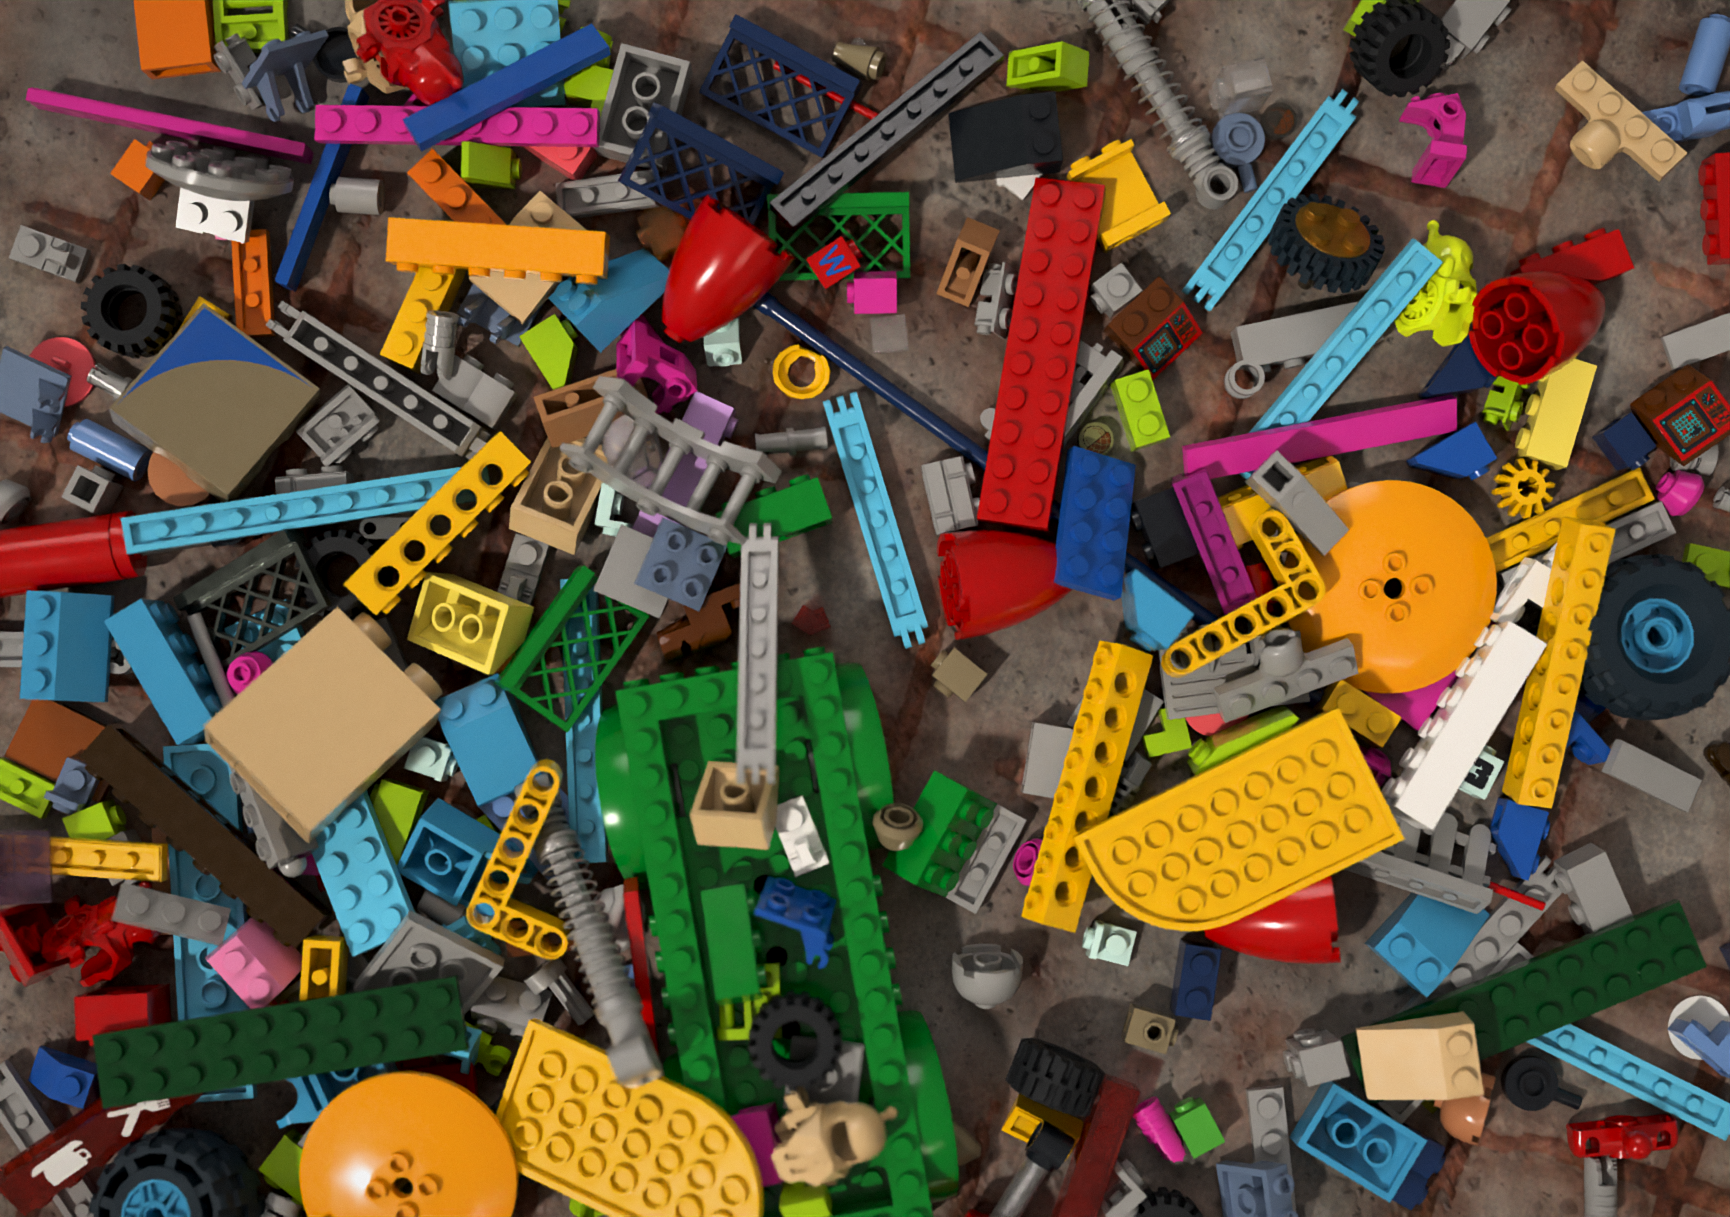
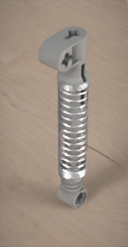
M549 772L535 777L537 783L541 786L546 787L554 784V780ZM525 782L514 786L517 798ZM557 791L536 837L534 845L535 854L540 865L551 864L550 867L543 871L545 876L555 875V877L547 882V886L559 885L551 893L552 897L563 896L562 899L555 903V907L567 906V909L559 914L560 918L571 917V920L567 921L563 928H575L567 936V939L574 940L575 944L572 945L571 950L578 951L579 955L576 956L575 960L582 961L583 964L579 971L586 972L587 974L583 982L590 983L591 985L587 993L595 995L592 1004L598 1006L594 1011L600 1024L607 1027L613 1043V1047L607 1049V1056L613 1073L621 1085L628 1088L639 1087L658 1079L664 1072L641 1015L643 1010L642 1000L638 990L631 988L634 979L627 977L630 968L623 966L626 958L619 955L622 948L615 944L618 939L617 935L611 934L614 927L612 924L606 923L609 919V914L602 912L605 908V903L599 901L601 893L595 891L597 882L590 880L593 872L587 870L589 861L582 859L585 851L580 849L582 843L577 832L570 829L566 816H563L564 811L560 808L562 800L559 791ZM530 804L521 806L523 813L528 819H535L539 816V811L535 806ZM577 851H580L582 854L579 858H576L574 855ZM578 862H585V867L580 869ZM583 872H588L590 875L586 880L582 876ZM586 883H593V888L588 890ZM590 894H597L598 897L592 901ZM594 904H600L602 908L596 912ZM598 915H605L606 918H605V919H602V918L599 919V918H598Z

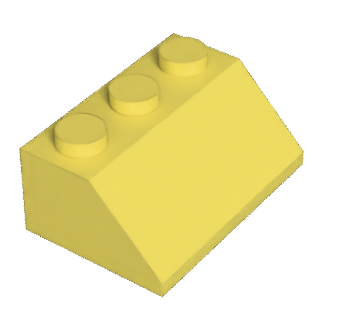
M426 572L427 575L423 580L407 640L483 673L493 675L525 641L534 607L454 574Z

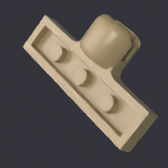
M1583 60L1557 83L1555 90L1588 120V123L1573 136L1570 142L1572 153L1584 166L1594 170L1601 169L1617 153L1624 152L1660 182L1686 157L1687 152Z

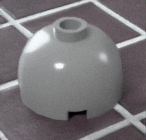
M980 943L962 947V954L957 955L956 951L952 954L953 984L962 997L979 1008L991 1009L998 1004L1006 1002L1014 996L1021 985L1023 957L1016 950L1011 949L1010 955L1001 952V945Z

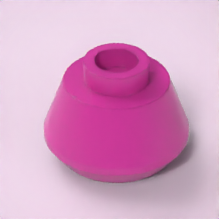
M1681 470L1673 473L1667 472L1662 476L1656 486V490L1659 491L1657 498L1659 501H1662L1669 515L1682 516L1693 508L1704 491L1705 485L1702 476Z
M258 651L239 655L232 661L227 671V679L233 691L239 695L265 672L273 662L267 655Z
M1034 838L1025 842L1015 854L1013 869L1017 880L1022 885L1030 886L1034 864L1042 844L1041 839Z

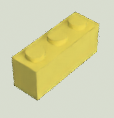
M1574 359L1555 373L1538 380L1536 393L1531 394L1526 404L1525 414L1529 415L1526 426L1520 429L1515 441V448L1519 449L1516 456L1517 459L1523 458L1527 462L1536 460L1540 466L1553 470H1560L1568 466L1597 365Z

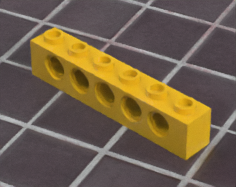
M501 431L497 432L344 582V585L375 615L381 610L387 614L401 600L397 594L406 585L414 588L427 575L423 568L432 559L439 563L453 549L449 543L458 534L464 538L477 526L478 522L474 518L484 508L491 512L504 499L500 493L509 484L515 488L530 473L526 467L531 461ZM488 464L496 465L501 471V479L495 485H488L482 479V470ZM468 489L476 497L475 505L470 510H462L456 504V496L461 490ZM441 514L449 519L450 529L446 534L438 536L431 531L430 521L434 516ZM412 540L420 541L425 549L424 555L417 561L408 560L404 555L405 545ZM384 566H393L398 570V581L392 586H384L378 581V572Z

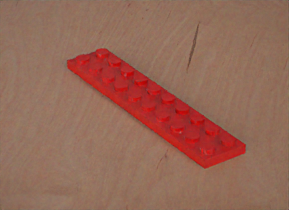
M1035 178L977 513L978 521L1049 531L1106 194L1105 185Z

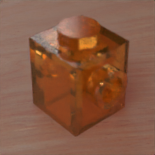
M661 204L660 207L644 209L642 211L643 215L637 218L641 228L635 231L644 250L651 247L660 262L674 256L683 231L687 227L683 215L676 211L673 212L672 209Z

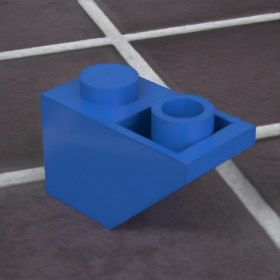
M1498 798L1489 826L1491 838L1494 844L1497 845L1496 848L1511 876L1529 881L1530 874L1533 875L1539 865L1540 856L1537 854L1540 841L1545 840L1549 832L1550 821L1547 820L1549 812L1528 805H1520L1512 800Z

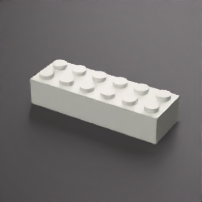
M1511 621L1490 625L1489 628L1484 627L1474 643L1477 648L1471 658L1465 657L1456 669L1455 675L1458 676V679L1453 687H1447L1438 698L1436 705L1440 708L1433 719L1428 717L1418 731V735L1421 737L1414 749L1410 747L1402 756L1399 765L1404 768L1403 772L1396 779L1391 777L1381 791L1391 813L1414 828L1434 829L1547 646L1545 642Z

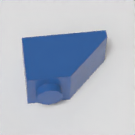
M1474 422L1411 457L1406 462L1412 468L1454 479L1469 476L1472 481L1490 471L1487 464L1496 460L1497 457L1479 426Z
M39 1046L28 1079L30 1083L48 1098L81 1109L98 1101L101 1092L96 1063L46 1046Z

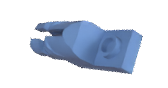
M1730 91L1683 100L1675 106L1644 111L1642 113L1676 143L1710 137L1722 130L1730 129V110H1728L1730 108Z
M1676 1018L1668 1030L1717 1073L1730 1078V1022L1722 1020L1710 1032L1696 1020L1692 1019L1691 1022Z

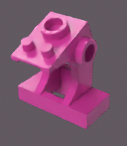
M1435 93L1424 100H1420V96H1415L1411 98V102L1407 104L1401 114L1399 122L1422 126L1426 129L1428 135L1433 138L1412 170L1411 183L1446 188L1465 161L1467 145H1463L1466 112L1458 93L1450 95ZM1434 123L1440 124L1441 130L1435 128Z
M638 320L632 322L616 344L617 378L624 379L632 387L639 378L643 377L654 379L660 383L652 393L654 404L658 406L655 413L660 414L663 411L669 413L673 409V405L688 400L697 391L696 369L684 353L648 336L646 324Z

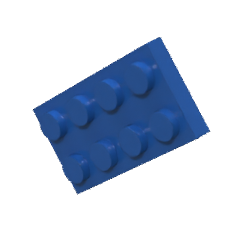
M1076 446L1067 450L1056 540L1057 566L1054 578L1055 583L1113 601L1121 598L1136 469L1135 464Z

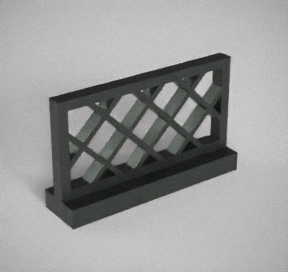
M281 530L173 597L178 610H186L188 616L201 613L209 607L219 610L214 629L207 627V630L224 671L228 669L232 661L239 655L262 649L333 606L304 547L309 542L303 530ZM296 555L300 564L297 578L284 574L287 560ZM263 574L274 576L269 595L256 591L259 578ZM282 579L295 583L291 603L278 599ZM304 587L312 589L318 601L317 604L309 609L299 606ZM235 591L246 593L241 612L229 608L232 593ZM254 597L267 600L263 619L250 615ZM276 604L289 608L286 622L281 626L271 622ZM227 614L240 618L235 636L223 632ZM248 621L261 625L258 640L254 642L244 639ZM221 638L233 642L230 657L222 660L218 651Z

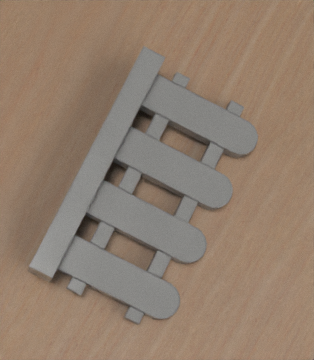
M1082 340L1080 342L1077 360L1079 368L1076 370L1063 449L1124 367L1122 356L1111 350L1105 357L1102 355L1104 347L1098 343L1092 348ZM1087 373H1090L1092 375L1086 385L1082 384V379ZM995 408L985 409L980 416L982 426L988 430L985 434L988 440L991 438Z
M1443 813L1433 830L1414 828L1392 814L1404 840L1344 868V870L1478 914L1492 900L1493 889L1487 888L1490 885L1491 877L1485 875L1488 854L1493 855L1496 852L1497 845L1490 843L1491 832L1488 827L1482 824L1474 825L1467 835L1457 832V820L1450 813ZM1420 832L1431 835L1427 856L1417 853ZM1454 843L1465 846L1461 867L1451 864Z

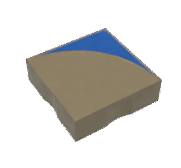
M203 303L109 407L113 423L154 453L174 462L189 479L223 503L236 501L261 472L271 453L283 442L287 441L296 431L295 429L320 403V388Z

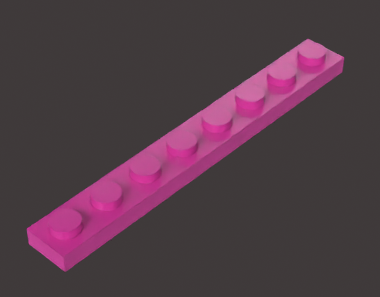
M316 105L315 141L324 144L417 145L405 128L403 119L428 106ZM508 107L436 145H462V141H470L495 146L599 147L600 111L598 108Z

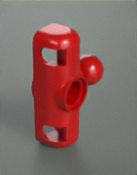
M1667 1114L1636 1117L1614 1115L1606 1117L1604 1120L1576 1122L1566 1125L1570 1151L1578 1158L1610 1156L1613 1158L1641 1160L1647 1158L1652 1151L1669 1150L1678 1143L1677 1119ZM1660 1132L1662 1141L1657 1142V1135ZM1589 1139L1591 1148L1586 1149V1141Z

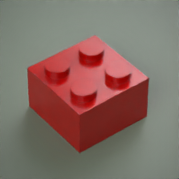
M170 984L98 987L75 996L76 1041L89 1040V1046H94L93 1035L98 1033L171 1022Z

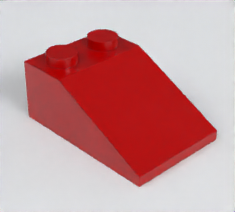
M40 900L0 910V951L5 952L11 963L10 971L18 982H22L24 987L40 982L70 963L69 957L48 963L41 955L44 934L54 924Z

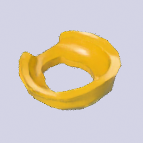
M796 344L789 346L779 353L774 360L772 373L775 384L788 397L808 399L824 391L829 383L831 371L828 361L823 355H819ZM799 357H806L815 362V379L806 387L795 386L788 377L790 366Z

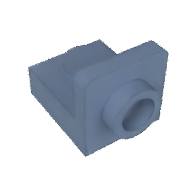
M72 756L66 758L54 789L46 791L44 795L45 799L54 802L52 805L54 809L67 814H73L74 811H81L89 807L100 780L94 778L86 771L85 766L87 764L84 761Z

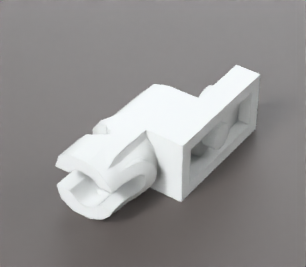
M1557 543L1542 558L1544 560L1543 564L1537 560L1524 557L1495 601V608L1490 617L1496 624L1507 621L1516 623L1525 611L1524 604L1526 601L1541 610L1544 608Z

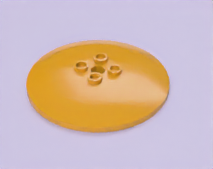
M1400 480L1367 482L1346 489L1328 499L1326 503L1347 526L1349 531L1325 556H1322L1298 532L1296 534L1325 585V595L1319 603L1287 621L1291 630L1300 631L1303 652L1308 653L1348 638L1354 646L1359 674L1342 680L1356 689L1367 692H1409L1436 683L1451 674L1459 667L1465 657L1469 658L1477 648L1474 643L1484 627L1488 628L1491 621L1490 617L1495 608L1497 594L1496 568L1491 549L1481 528L1472 516L1453 499L1438 490L1414 482ZM1287 553L1284 567L1293 569L1296 566L1295 557ZM1391 578H1397L1402 584V591L1395 598H1388L1384 592V585ZM1299 584L1298 593L1300 597L1304 600H1312L1314 597L1313 589L1307 584Z
M396 1071L382 1073L359 1081L345 1089L324 1108L315 1120L307 1135L300 1160V1191L308 1217H512L517 1200L518 1168L511 1141L498 1118L483 1101L466 1088L443 1077L423 1072ZM400 1177L409 1179L413 1184V1191L410 1193L399 1191L395 1180Z

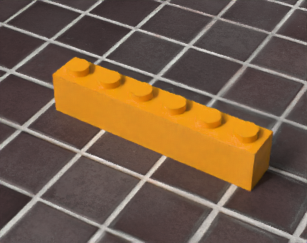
M388 217L386 261L397 265L396 271L418 273L419 267H431L432 273L440 275H454V269L468 270V276L489 278L491 271L504 272V278L526 280V274L540 275V281L562 282V276L576 277V283L597 285L598 279L608 278L610 236L602 231Z

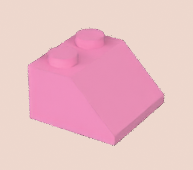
M252 917L205 957L206 961L250 1009L266 1006L302 970V955L292 945L290 947L284 946L273 936L275 930L265 921L259 923Z

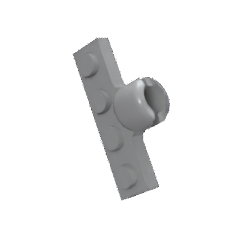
M1287 628L1271 629L1265 632L1257 643L1260 660L1259 669L1252 674L1214 687L1219 714L1223 721L1227 723L1359 674L1354 646L1346 638L1314 651L1303 653L1301 640L1295 631Z

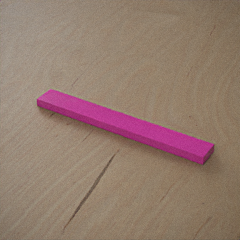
M33 87L27 90L26 101L41 110L306 164L312 163L314 153L303 142Z
M1450 394L1182 446L1184 477L1203 469H1207L1210 479L1254 471L1275 451H1278L1289 463H1295L1457 431V398Z

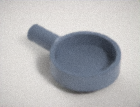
M1232 113L1223 117L1216 124L1210 137V147L1215 149L1216 153L1214 156L1220 157V163L1227 167L1238 168L1244 193H1250L1258 189L1251 163L1262 152L1265 135L1262 126L1254 117L1245 113Z

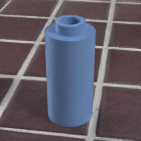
M1711 14L1709 18L1700 20L1679 84L1681 92L1693 97H1703L1716 92L1730 48L1729 17L1721 14Z
M84 419L80 423L76 422L71 427L67 436L72 451L133 481H138L147 471L152 455L150 449L89 419Z

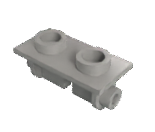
M238 33L225 39L228 44L227 47L223 41H220L213 47L216 52L214 59L222 72L225 74L229 72L236 85L233 88L239 100L244 105L249 104L253 110L261 105L258 98L261 97L262 100L263 98L257 86L245 89L242 81L249 72L247 66L255 62L257 58L246 39H241Z
M1002 262V265L989 263L988 269H985L983 272L980 295L989 296L992 299L991 302H978L974 324L977 327L978 334L990 335L992 332L1000 338L1006 339L1007 329L1010 328L1013 295L1016 294L1018 282L1017 270L1006 262Z

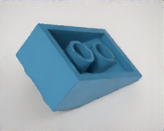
M643 248L610 260L608 262V278L598 279L597 285L576 283V277H569L556 287L555 292L548 299L601 353L664 293L669 269L648 250Z
M498 673L434 702L441 709L438 719L443 733L479 807L515 792L514 786L525 782L531 768L538 762L513 694L494 683L499 676ZM540 771V772L536 773V774H535V777H537V776L543 774V772Z
M1411 892L1365 944L1416 992L1428 997L1453 970L1490 914L1485 909L1475 914Z
M1335 1081L1321 1083L1289 1136L1298 1147L1389 1203L1427 1142L1426 1139L1373 1105H1370L1367 1101Z

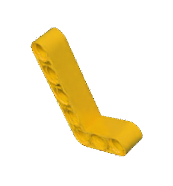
M1277 510L1266 511L1259 516L1251 527L1253 541L1280 587L1171 645L1164 652L1161 659L1162 668L1167 675L1173 678L1185 677L1263 635L1265 632L1311 609L1323 599L1325 595L1324 582L1283 513ZM1270 521L1274 523L1278 528V535L1276 537L1265 535L1262 530V522ZM1283 552L1292 554L1296 560L1295 568L1288 569L1284 567L1280 562V554ZM1299 584H1307L1313 589L1314 597L1312 600H1304L1300 597L1298 593ZM1274 600L1282 606L1281 617L1277 618L1269 615L1266 610L1267 601ZM1243 617L1250 622V634L1243 635L1235 629L1234 621L1236 618ZM1212 634L1218 638L1220 642L1218 651L1210 652L1206 650L1202 643L1204 635ZM1181 651L1187 656V668L1178 669L1174 667L1171 662L1172 652Z
M543 759L533 765L469 904L467 919L471 926L477 930L551 960L562 956L567 949L569 942L567 936L570 934V929L563 928L566 922L510 897L563 777L562 769L555 761ZM540 771L549 772L554 778V784L546 787L541 786L537 783L535 774ZM526 804L533 805L538 809L539 816L535 819H528L522 815L520 807ZM511 837L519 838L524 844V849L517 852L512 851L507 847L505 840ZM495 870L504 871L509 876L510 881L505 884L496 883L491 877V872ZM487 903L493 907L495 914L483 916L477 911L476 905ZM517 917L522 918L527 922L528 928L521 931L516 930L511 926L510 920ZM548 932H555L560 935L562 942L557 945H551L544 940L543 935Z

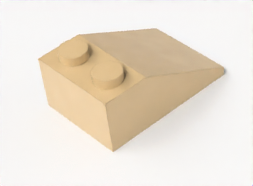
M541 191L526 204L509 224L512 226L586 230ZM491 271L489 278L469 276V280L522 325L555 292L556 287L561 283L540 281V275L526 274V280L504 278V272ZM562 276V282L565 281L568 277Z
M547 437L529 471L530 473L527 475L511 506L509 529L575 555L597 508L603 482L589 472L583 473L573 468L569 464L570 458L559 450L560 446L552 449ZM586 438L567 444L582 446ZM599 444L595 455L613 467L619 451Z
M1464 1012L1355 1028L1367 1100H1450L1484 1094L1474 1023Z

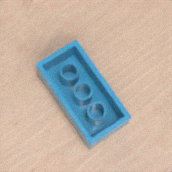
M141 598L104 620L176 744L200 743L205 740L204 725L223 709L206 664L201 665L195 655V652H197L196 644L187 633H182L176 623L180 619L172 605L169 603L165 604L164 601Z

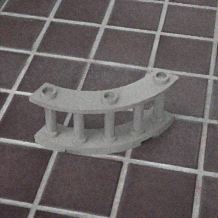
M599 376L593 388L604 397L603 403L605 405L582 446L561 444L559 450L570 458L569 464L580 472H589L614 490L637 502L636 507L648 515L655 516L658 513L679 524L705 533L710 539L722 545H727L728 541L744 545L746 538L733 527L739 512L755 483H759L760 480L776 483L782 471L763 452L744 448L723 441L720 447L704 440L705 434L703 431L678 418H675L672 423L655 413L658 407L656 404L644 397L624 379ZM623 412L634 420L633 425L635 428L614 467H611L596 456L595 452L616 413ZM655 433L669 441L671 449L648 490L625 475L647 435ZM691 453L706 460L708 466L686 507L662 497V494L683 455ZM728 469L740 473L742 477L720 519L700 513L720 472H725Z

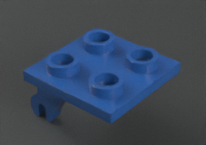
M768 876L754 914L800 930L807 954V963L811 965L814 956L817 955L821 958L818 967L823 968L827 965L829 960L828 951L834 943V936L830 929L832 914L837 900L829 898L822 891H809L795 886L788 879H775Z

